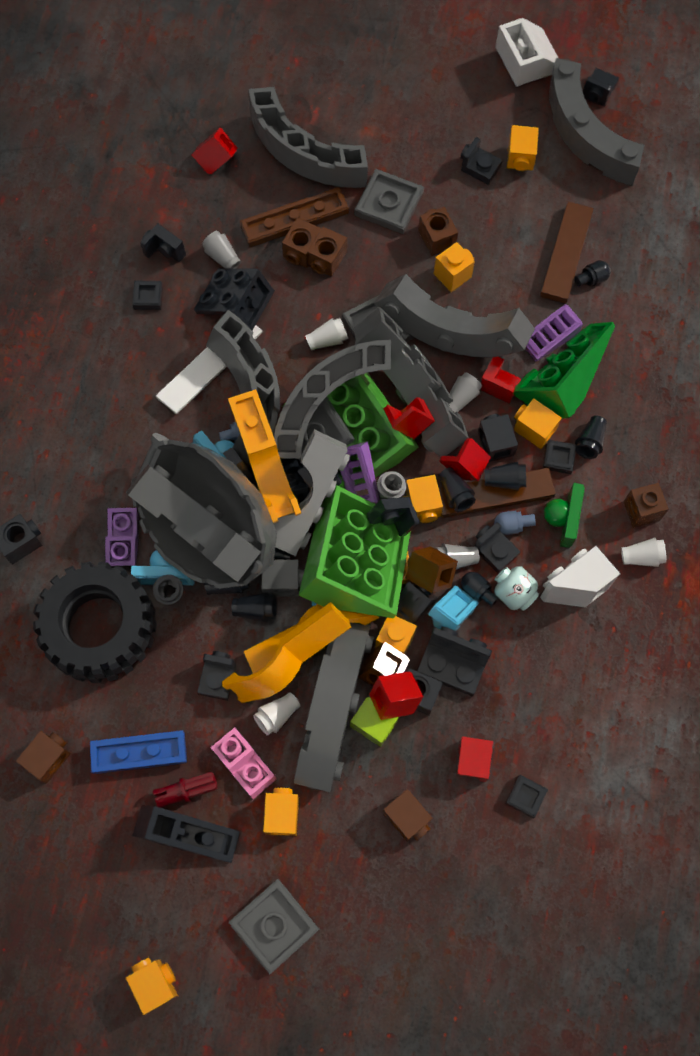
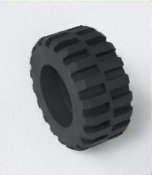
M91 561L81 563V569L76 570L73 566L64 569L66 575L61 578L56 575L50 580L53 586L49 590L46 588L42 590L39 595L43 600L42 605H35L34 614L38 617V620L33 622V630L38 635L36 641L39 648L60 671L82 682L88 679L91 683H101L103 678L113 681L118 679L117 674L123 671L126 674L134 670L131 665L137 660L141 663L145 659L146 654L144 651L146 647H152L154 641L152 632L156 631V621L153 616L155 611L146 591L132 574L128 575L126 570L118 565L112 568L108 562L100 561L98 567H94ZM97 598H108L116 601L123 611V621L119 631L110 641L93 648L80 647L72 641L69 635L70 621L81 605Z

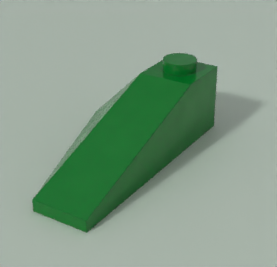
M590 323L567 342V349L558 354H551L546 358L547 365L539 371L532 369L515 387L514 396L527 405L534 398L558 414L562 419L570 418L586 397L615 328L614 323Z

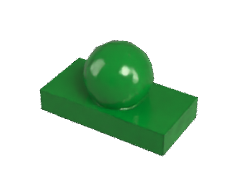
M573 483L567 501L553 499L545 505L544 518L548 524L554 527L563 526L561 547L570 548L577 539L585 489L583 484Z

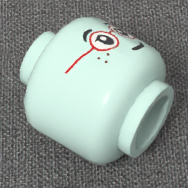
M521 566L514 567L511 570L505 567L494 579L497 582L494 590L495 595L511 610L521 609L524 611L539 596L537 592L538 582Z

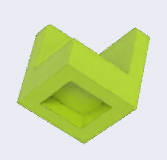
M367 697L350 721V727L381 747L398 722L399 717L380 720L371 698Z

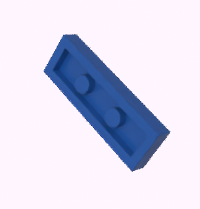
M183 730L90 741L91 772L93 774L187 763L185 732Z

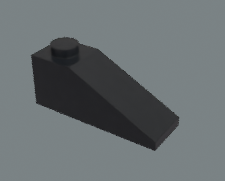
M141 805L132 836L232 863L240 831L156 806Z

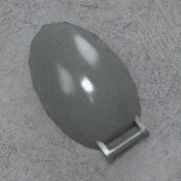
M153 433L150 439L152 444L137 477L147 465L153 469L157 465L161 466L172 475L169 481L202 507L206 508L210 504L223 514L220 520L238 534L243 529L256 539L257 542L254 547L261 551V553L237 582L214 565L198 549L173 531L170 527L173 523L162 513L158 518L132 499L133 507H138L141 516L139 523L144 533H149L151 539L155 542L154 548L163 559L191 580L208 583L218 589L247 585L272 566L274 562L277 531L262 494L233 462L211 449L194 443L169 440L161 434ZM137 478L132 479L131 485Z

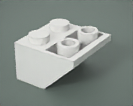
M524 18L499 26L495 47L516 87L552 75L555 60L558 56L541 27Z
M597 546L588 552L584 548L571 559L572 562L565 569L560 566L547 577L549 580L544 583L543 587L545 589L540 598L543 602L586 607L605 593L620 573Z

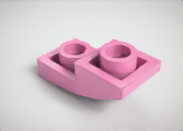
M233 728L211 747L252 799L256 798L277 780L275 775L236 728Z

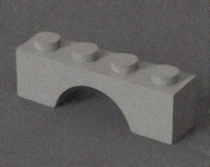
M315 429L313 430L301 455V462L312 476V488L308 496L298 504L301 515L295 516L292 513L278 518V523L274 524L277 531L276 548L296 556L299 548L305 549L311 536L308 530L312 522L318 523L324 510L321 504L325 496L330 498L337 482L334 481V477L337 471H343L348 463L350 455L346 454L348 450L345 443Z

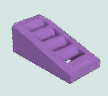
M565 304L535 327L525 349L537 362L577 335L583 323L572 309ZM555 325L561 334L559 335L552 326ZM543 332L551 338V342L542 334ZM534 338H536L542 344V349H540L533 341Z
M368 442L348 446L346 454L350 456L357 455L358 460L351 461L349 457L345 469L340 471L345 489L356 495V491L367 489L369 494L360 497L372 503L378 502L379 495ZM361 466L362 471L353 473L352 468ZM364 478L365 483L355 485L354 480Z

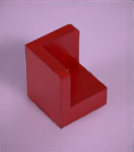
M220 127L196 148L192 156L207 174L211 175L234 155L238 147Z
M493 357L482 377V388L480 390L510 403L514 396L515 387L519 384L521 378L502 370L503 358Z
M416 397L402 411L390 405H386L383 408L392 428L412 439H415L435 422L425 401L419 397Z
M467 438L457 456H441L439 462L446 468H453L463 480L479 481L491 457L472 438Z
M409 671L379 676L369 694L380 720L413 714L424 697L413 674Z
M462 736L458 747V753H460L458 775L480 778L479 781L486 782L490 774L493 741Z

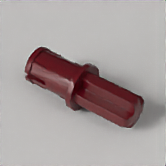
M212 772L187 780L180 778V782L153 790L154 796L157 795L154 798L156 805L159 808H163L184 800L188 803L191 801L190 798L215 791L217 789V780Z

